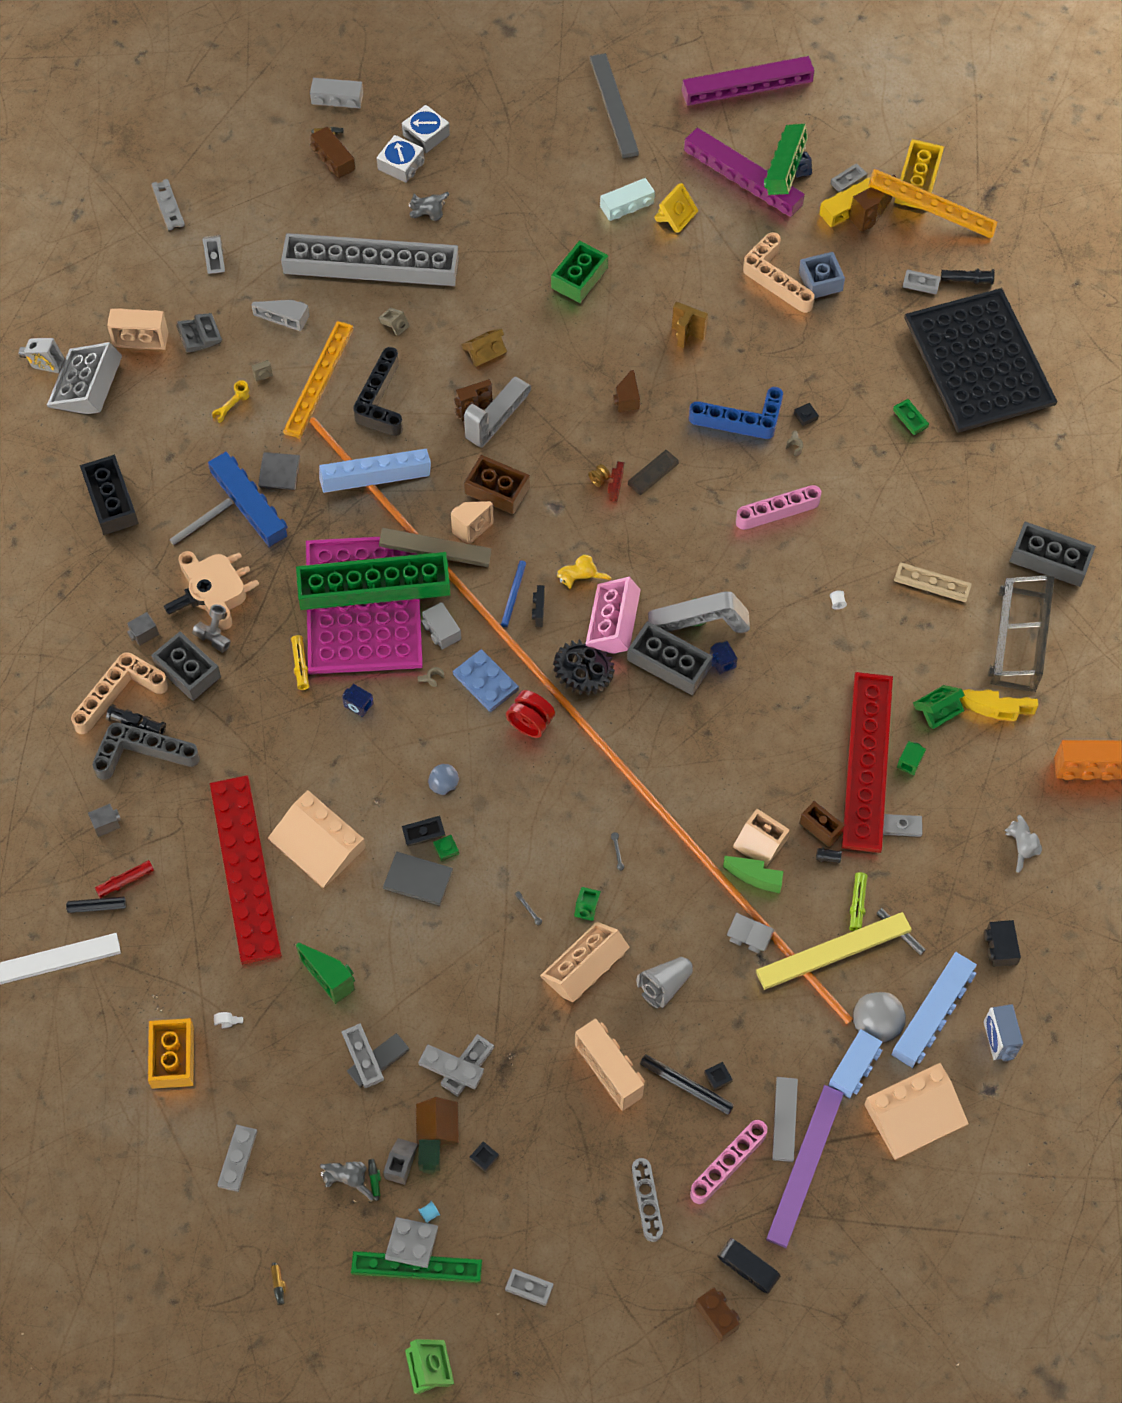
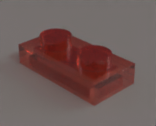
M617 461L616 468H612L611 479H613V483H609L608 494H611L610 501L618 502L625 462Z

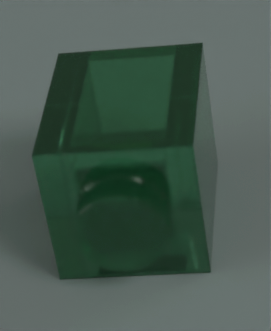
M419 1140V1171L427 1174L440 1171V1140Z

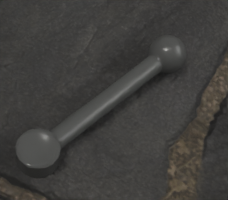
M614 832L611 834V839L615 845L618 860L617 869L622 871L625 866L622 863L618 845L619 834Z
M517 891L515 893L516 897L535 919V924L541 925L542 919L537 917L522 894Z

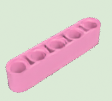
M811 485L742 506L737 510L736 526L746 530L815 509L820 503L821 489Z
M754 1120L693 1183L690 1192L693 1202L696 1204L707 1202L762 1144L767 1134V1126L763 1121ZM759 1129L762 1135L756 1136L752 1133V1130ZM744 1143L748 1146V1150L742 1151L737 1145ZM730 1158L734 1161V1164L728 1166L723 1160ZM716 1173L720 1176V1179L713 1181L709 1175ZM697 1188H702L705 1190L706 1194L704 1196H698L695 1193V1190Z

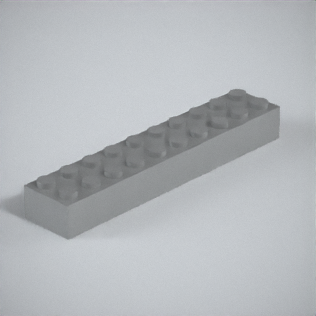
M286 233L281 262L283 274L455 286L459 253L458 245Z

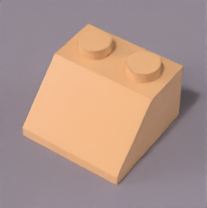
M490 501L463 502L459 507H455L451 512L452 534L462 542L471 544L493 524V503Z

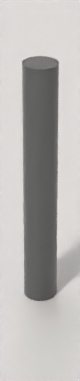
M882 908L876 913L882 920L891 917ZM909 933L901 936L920 955L926 951Z

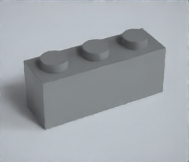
M313 78L310 90L311 104L361 108L363 98L362 82Z

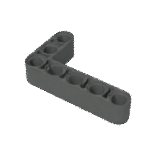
M112 723L104 735L92 765L96 776L101 780H107L113 775L124 749L188 767L196 766L200 761V756L196 745L193 743L121 723ZM171 748H176L174 751H168ZM189 753H194L192 756H186ZM107 766L105 769L99 770L101 767Z

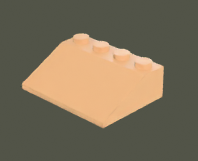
M308 790L291 806L268 837L272 844L323 889L366 849L364 838Z
M941 1063L867 1097L864 1104L895 1160L969 1124L952 1082Z

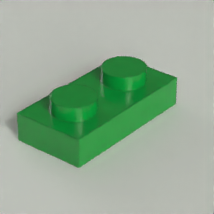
M909 399L893 407L895 414L913 435L929 427L928 421Z

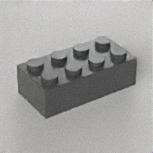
M1024 521L1009 562L1081 587L1096 546Z
M648 621L628 648L627 661L692 696L711 669L713 660L712 655Z

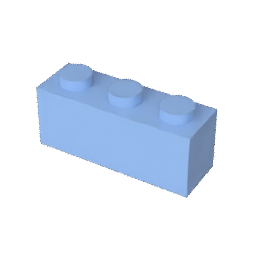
M860 1029L830 1079L828 1086L844 1092L843 1095L849 1099L853 1093L857 1095L863 1085L860 1083L863 1076L867 1078L873 1068L870 1066L873 1059L877 1061L883 1051L880 1049L882 1041Z

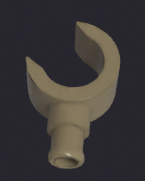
M797 431L792 432L786 449L791 445L799 447L795 450L794 456L800 455L803 449V442L799 439Z
M438 667L431 668L426 675L418 676V682H428L431 686L437 687V682L431 676L438 674L445 678L444 672Z

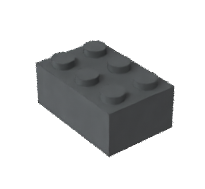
M178 632L151 655L155 667L164 672L165 676L192 701L221 678L218 665L182 632Z

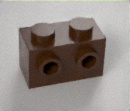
M815 801L801 814L799 822L800 825L829 848L840 838L845 826L839 819L835 818Z
M713 1287L696 1300L695 1306L721 1342L739 1329L740 1317L734 1309L730 1310L727 1306V1299L722 1291H717Z

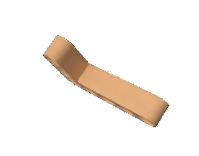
M774 232L767 234L744 257V274L804 313L810 312L813 308L814 293L769 263L779 252L781 237Z
M131 653L121 654L72 714L71 721L75 731L79 734L88 733L130 680L137 682L156 694L165 693L169 687L165 673Z

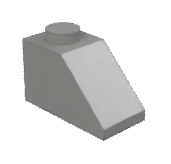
M221 236L203 237L208 274L225 272Z

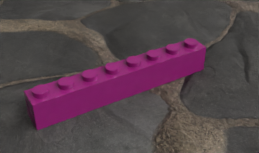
M809 56L683 79L682 94L686 105L689 106L813 82L815 70Z
M698 127L685 139L684 151L689 155L694 156L702 163L710 166L716 172L726 176L729 180L734 181L782 213L792 217L803 206L805 194L791 186L789 194L768 195L767 188L765 189L764 179L768 175L766 169Z

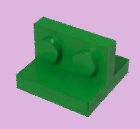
M943 685L913 702L916 710L923 711L929 727L934 729L965 711L960 701V698L965 696L961 688Z

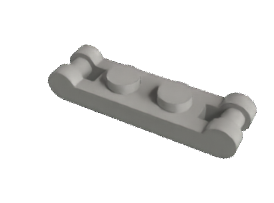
M164 179L160 183H151L168 231L173 230L177 226L184 227V220L169 180Z

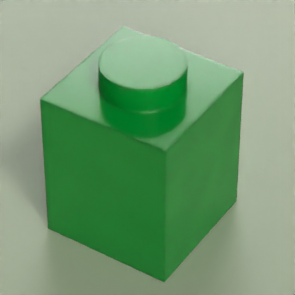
M908 741L898 761L897 768L915 775L924 757L926 748L919 743Z

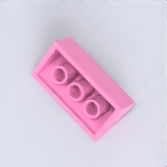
M630 577L597 585L586 639L587 647L613 654L628 651L641 591Z

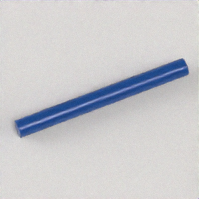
M519 561L501 622L503 627H508L526 567L525 561Z

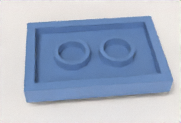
M482 649L453 670V675L489 712H492L519 690V686Z

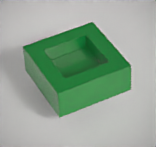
M452 835L433 842L441 861L459 854Z

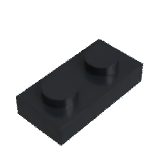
M537 585V592H533V603H536V609L532 608V620H535L536 627H543L545 585Z

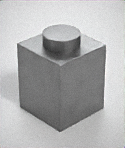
M147 612L127 623L129 627L127 633L132 641L136 640L139 646L159 635L156 624Z
M111 804L88 813L98 837L120 828L118 823L121 820L117 809H112Z

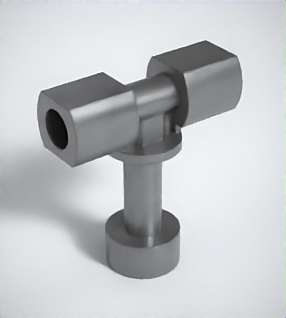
M215 604L211 606L209 612L212 618L211 625L207 626L199 622L194 626L192 633L201 640H210L212 647L223 653L229 648L231 643L229 639L220 634L221 630L218 627L219 620L224 618L226 609L221 605Z

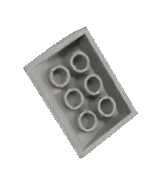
M110 342L69 349L47 406L49 408L82 414L101 412L122 354Z

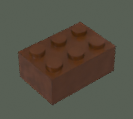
M480 455L464 481L466 495L482 502L490 501L494 507L513 515L530 488L529 474L483 455Z

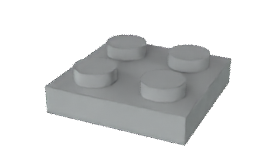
M396 1217L385 1255L386 1260L428 1268L438 1232V1225Z

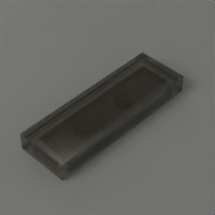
M665 450L628 480V485L641 496L677 466L679 460L668 450Z

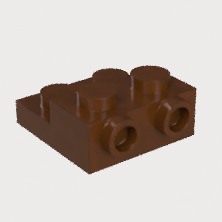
M490 379L456 390L454 402L457 408H455V413L458 419L461 418L462 422L464 421L465 411L471 404L481 409H486L493 401Z

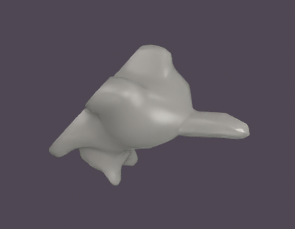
M1018 815V822L1012 821L1011 825L1005 829L1006 835L1015 837L1017 841L1018 862L1016 872L1022 870L1024 859L1040 855L1042 851L1038 836L1035 833H1030L1026 821L1021 815Z

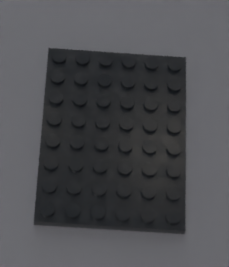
M1003 288L905 314L904 319L957 433L1057 404L1058 401Z

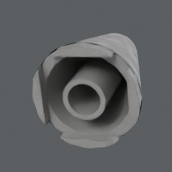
M676 958L638 974L636 978L638 988L642 987L644 991L642 996L650 1005L655 1008L660 1006L663 1008L693 973V965L687 958Z

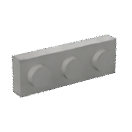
M361 1023L341 1031L365 1089L384 1081Z
M477 1034L460 1056V1059L481 1067L493 1051L494 1045ZM447 1077L441 1082V1086L457 1097L466 1087Z
M428 1044L418 1062L420 1066L472 1089H476L484 1073L483 1068Z
M236 1125L217 1184L219 1188L239 1192L257 1135V1129Z

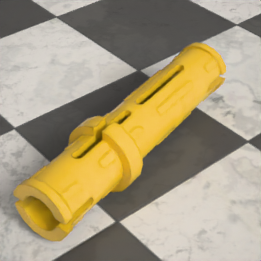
M295 635L291 638L295 663L294 674L297 678L298 689L306 690L310 686L303 637Z

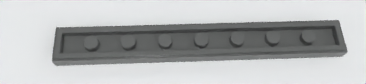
M604 53L590 56V62L622 158L639 156V150L607 55Z

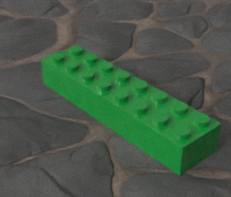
M446 552L296 566L300 610L451 596Z

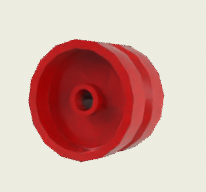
M522 690L516 697L515 703L506 712V718L514 728L533 738L541 737L546 730V725L555 717L553 706L542 696L528 690Z

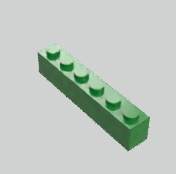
M806 124L786 125L784 132L781 133V140L778 141V148L775 150L774 159L771 160V167L768 169L767 178L764 179L765 189L767 188L768 195L789 194L808 140Z

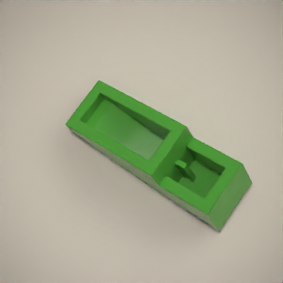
M732 856L724 857L723 868L735 877L754 887L780 893L783 871L765 869L764 861Z

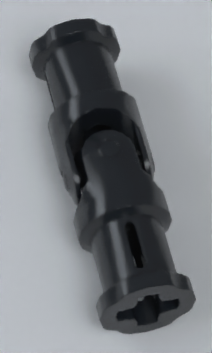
M114 704L108 708L106 720L108 721L113 720L161 735L165 733V722L159 723L151 720V717L139 713L134 714L128 709L125 711L117 708Z

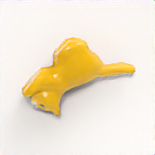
M582 555L577 558L575 565H567L557 571V577L560 578V582L569 589L572 588L574 581L578 579L594 577L611 580V576L597 572L592 557L589 555Z

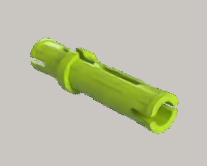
M862 872L855 873L852 907L849 910L851 914L850 931L862 928L863 916L866 912L864 903L868 875ZM859 887H861V890H860V898H858V895H859Z

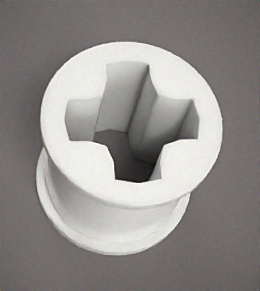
M834 591L830 594L833 609H842L847 606L843 591Z

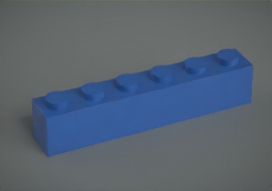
M224 452L208 462L210 473L268 547L287 537L286 529L288 526L286 522L278 518L277 511L273 506L270 507L267 504L268 501L264 494H260L257 491L256 484L248 480L247 473L243 468L240 469L238 467V462L234 456L230 457L227 452Z

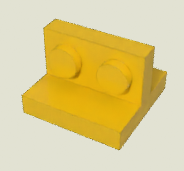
M680 183L659 204V212L654 218L657 222H669L674 232L677 233L686 226L699 210L684 184Z

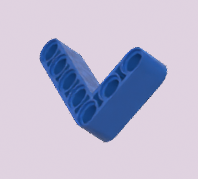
M778 387L768 389L762 414L696 401L690 405L689 421L698 426L770 439L775 434L782 405L783 391Z

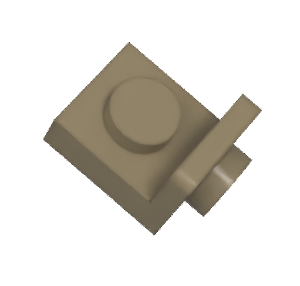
M390 307L379 317L381 324L392 327L395 335L399 336L409 327L404 312Z

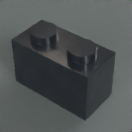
M440 815L402 826L407 846L446 836Z
M1014 920L989 922L987 929L984 930L985 941L989 942L988 958L992 960L993 967L1018 965L1021 955Z

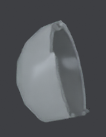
M875 992L867 994L859 999L853 1010L855 1028L858 1031L861 1029L882 1042L893 1040L901 1034L905 1026L906 1014L903 1006L890 993Z

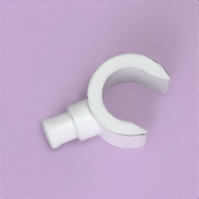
M228 1012L214 1015V1025L221 1024L222 1028H229L233 1024L243 1023V1017L232 1016Z

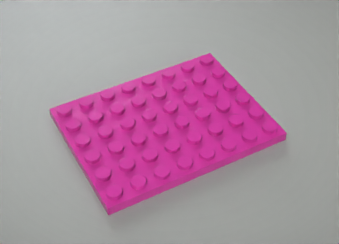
M380 537L306 540V565L418 554L379 547ZM420 599L308 609V674L423 668Z

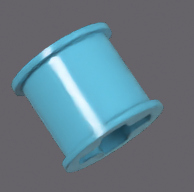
M432 1201L423 1208L418 1209L426 1223L440 1216Z

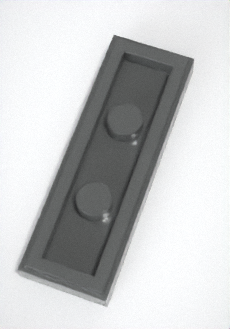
M396 1033L374 1049L373 1054L382 1072L410 1050ZM353 1065L347 1070V1073L361 1088L363 1086L356 1066Z

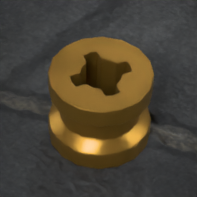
M603 464L597 465L595 470H591L588 473L589 479L597 487H600L603 481H608L611 478L609 470Z

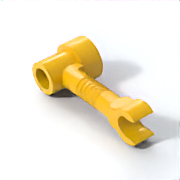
M237 381L234 384L235 395L222 408L220 407L212 412L213 418L220 415L217 418L219 423L224 420L227 412L240 399L247 400L249 398V387L246 381Z

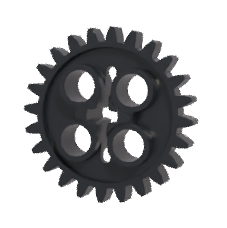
M579 639L577 644L572 640L570 645L565 643L563 648H559L554 658L553 671L557 672L556 678H561L560 684L566 683L565 689L572 687V692L574 693L576 690H579L580 695L583 691L587 695L590 694V691L597 694L598 690L602 692L604 687H608L612 681L615 672L613 669L614 663L611 662L612 657H606L608 652L587 647L586 641L585 644H582Z

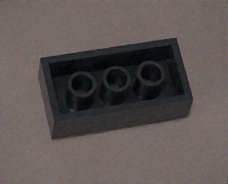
M115 454L80 465L103 535L138 525L139 522Z

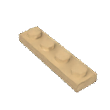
M901 562L894 579L896 582L963 602L967 601L972 583Z

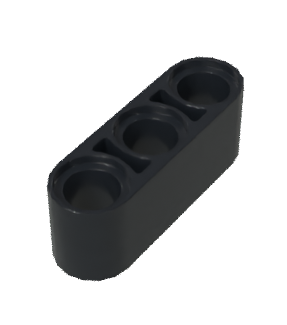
M729 1238L717 1255L721 1262L765 1294H769L781 1277L777 1270L732 1238Z

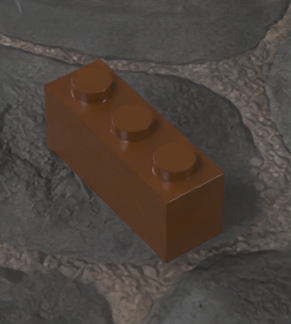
M328 126L310 135L312 150L319 154L321 161L328 165L331 173H335L340 178L356 170L354 157Z

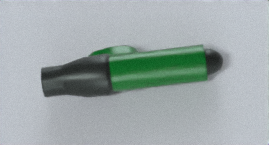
M369 1159L368 1175L370 1177L371 1191L374 1200L378 1201L381 1197L379 1182L381 1181L380 1171L376 1167L375 1159Z

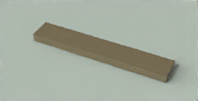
M382 528L379 547L416 554L446 552L447 560L484 567L489 566L492 549Z

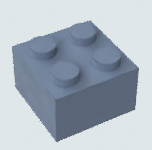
M834 252L800 260L798 273L804 286L814 293V298L843 291L845 277Z

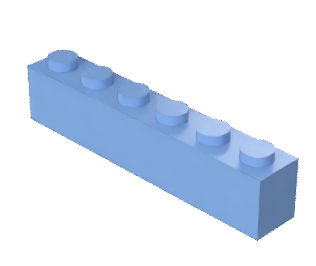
M426 448L319 465V480L322 491L325 493L430 476L431 461Z
M957 952L954 953L894 1047L891 1054L893 1057L911 1068L916 1063L920 1064L926 1055L923 1052L926 1046L929 1048L932 1046L936 1039L933 1036L936 1030L941 1031L946 1023V1020H944L946 1014H952L957 1006L954 1004L957 998L961 999L967 990L964 987L967 982L971 983L977 973L974 970L977 964Z

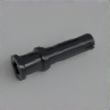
M979 268L974 271L941 270V281H970L975 284H994V269H991V271L980 270Z

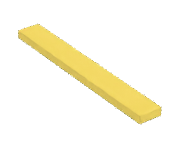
M901 912L756 970V974L764 990L907 934L912 929L904 913Z

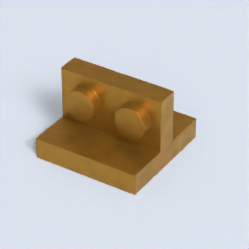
M676 301L673 306L672 328L678 330L676 333V338H678L677 346L684 348L690 335L704 340L707 333L708 313Z
M502 328L490 330L461 344L464 351L468 350L475 367L507 352L501 338L504 336Z

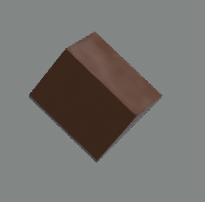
M434 1097L416 1104V1139L418 1146L459 1144L458 1102Z

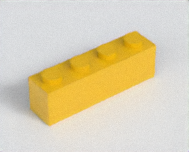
M868 177L864 181L852 185L849 189L839 192L821 203L819 215L830 227L849 218L853 196L870 188L868 186L870 178Z

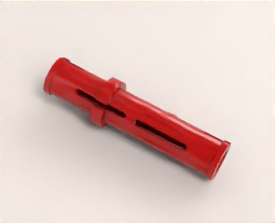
M147 860L116 877H110V880L94 888L99 898H102L111 892H118L125 885L154 872V868L151 862Z

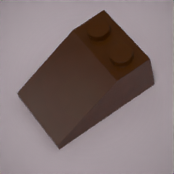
M872 187L853 196L849 219L860 232L871 229L888 206L892 196Z

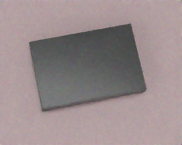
M396 851L383 889L440 906L453 868Z

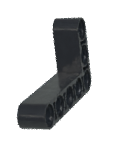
M387 347L382 351L353 406L356 423L393 436L400 435L403 432L402 416L397 412L379 407L378 404L399 366L396 348Z

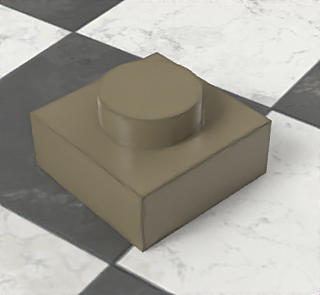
M269 360L252 366L256 382L273 376Z

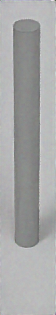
M229 498L172 537L170 542L173 545L177 544L233 504Z

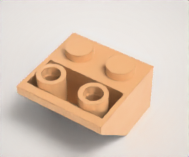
M756 809L743 827L733 848L750 859L764 861V868L766 869L788 840L790 830L759 809Z

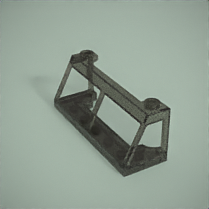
M1054 576L1006 578L1004 585H1000L999 596H1002V608L995 661L993 666H989L988 677H991L990 684L1036 692L1044 670ZM1045 580L1041 592L1013 588L1014 582ZM1012 593L1039 597L1041 606L1039 622L1008 623ZM1038 627L1032 670L1002 671L1007 630L1011 628ZM1031 675L1029 686L1000 681L1001 676Z

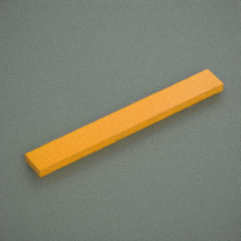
M873 170L868 186L988 238L994 236L997 221L882 171Z
M340 321L336 322L283 429L285 435L301 439L354 330L353 325Z

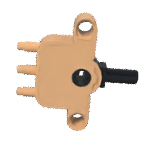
M185 551L180 554L179 563L183 574L189 582V588L184 590L185 595L165 604L164 609L170 615L191 604L193 608L196 606L205 608L209 614L211 606L218 604L226 609L224 616L226 618L219 620L218 627L220 630H227L232 626L229 610L242 604L246 598V592L258 586L259 582L254 580L243 585L240 577L250 571L249 566L235 571L231 563L242 557L239 552L229 557L215 554L199 562L192 552Z

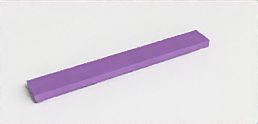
M824 1085L768 1233L767 1241L787 1248L844 1092Z

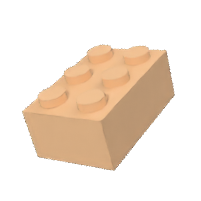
M110 308L107 327L114 347L166 350L168 329L163 311Z

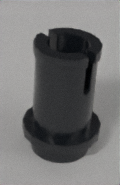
M824 847L817 848L816 860H820L821 863L822 861L841 862L842 851L824 849Z

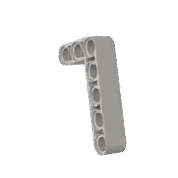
M514 377L485 410L471 404L464 414L465 438L482 448L528 396L531 385L518 377Z
M721 592L655 609L648 613V622L667 632L721 618L737 633H744L750 629L749 611L732 592Z

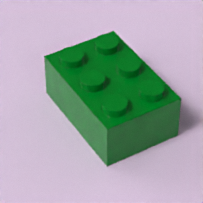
M579 240L552 273L551 288L581 303L608 269L609 255Z

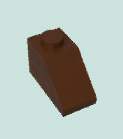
M630 370L616 387L613 403L617 405L618 412L640 409V396L634 370Z

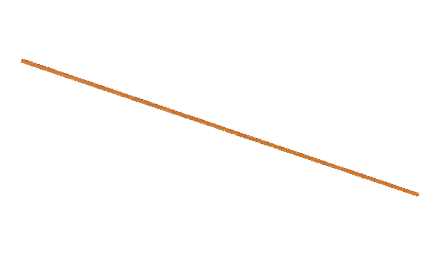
M312 417L309 423L343 461L352 460L316 418ZM375 485L367 486L408 533L418 534ZM448 567L451 582L754 921L769 926ZM774 931L771 940L786 957L795 955ZM812 972L803 974L847 1025L853 1021V1018Z

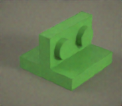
M416 1339L410 1342L411 1347L406 1349L405 1352L414 1394L423 1393L434 1387H448L454 1384L445 1340Z

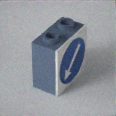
M1013 1004L992 1007L983 1022L993 1060H1013L1023 1045Z

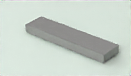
M777 1077L772 1153V1160L794 1161L798 1079Z

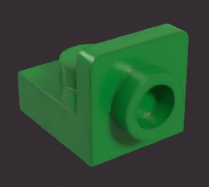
M581 887L576 901L574 916L593 921L601 891Z

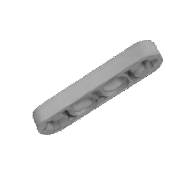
M638 1158L632 1164V1176L643 1233L648 1241L656 1242L663 1235V1225L652 1169L647 1159ZM639 1164L647 1167L644 1170V1177H649L650 1179H641L640 1170H636ZM643 1184L651 1187V1192L647 1195L642 1194L639 1190V1187ZM646 1205H652L655 1208V1213L648 1216L644 1213L643 1208ZM654 1220V1228L656 1230L659 1229L656 1236H652V1233L647 1232L650 1231V1221Z

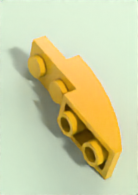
M965 689L963 690L965 696L960 698L962 706L984 716L1002 720L1016 721L1019 714H1035L1038 708V699L1030 697L999 698V691H992L990 689L983 691Z

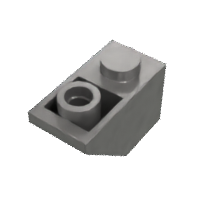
M400 1138L397 1139L390 1151L383 1172L385 1179L406 1184L418 1148L417 1143Z

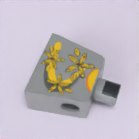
M31 338L26 347H20L19 356L27 358L31 367L35 369L60 373L65 361L54 338Z

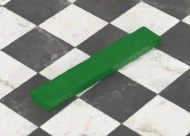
M353 1251L352 1275L481 1283L482 1259L431 1256L428 1268L386 1260V1253Z

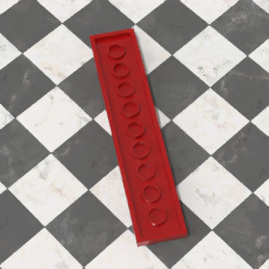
M855 672L843 821L845 826L842 835L843 849L877 853L882 851L893 676Z
M249 776L211 782L210 789L241 964L245 965L282 957Z

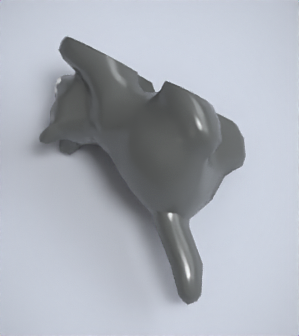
M449 192L441 195L434 194L424 198H419L416 194H413V198L409 203V207L412 209L410 217L419 218L424 214H428L432 221L441 219L443 217L442 207L445 205L444 199L449 196Z
M359 1161L346 1162L345 1165L340 1163L320 1164V1168L324 1169L321 1172V1176L325 1182V1187H331L332 1183L340 1181L356 1188L373 1201V1194L364 1187L365 1171L367 1169L364 1163Z

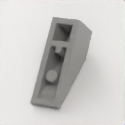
M295 300L261 301L251 304L254 316L298 331L302 330L310 316L308 305Z

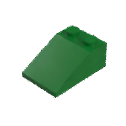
M296 944L300 961L335 1004L355 990V979L352 976L354 973L347 964L344 966L336 958L304 944Z

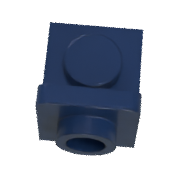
M804 151L795 174L796 177L812 175V159L807 151Z

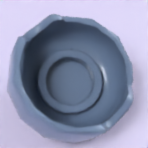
M440 764L434 767L428 779L430 789L434 793L446 795L447 792L455 790L459 781L458 771L449 764Z

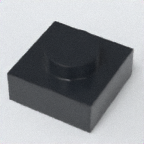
M810 402L794 409V415L802 426L818 420L819 415Z
M723 1062L704 1071L714 1091L733 1081Z
M483 1141L470 1155L469 1159L486 1173L499 1158V1154Z

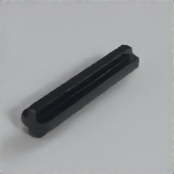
M124 896L74 900L66 902V910L68 913L123 909L126 908L127 902Z

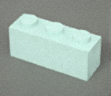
M643 178L601 195L600 208L609 221L618 219L653 204L655 201V191L647 179Z

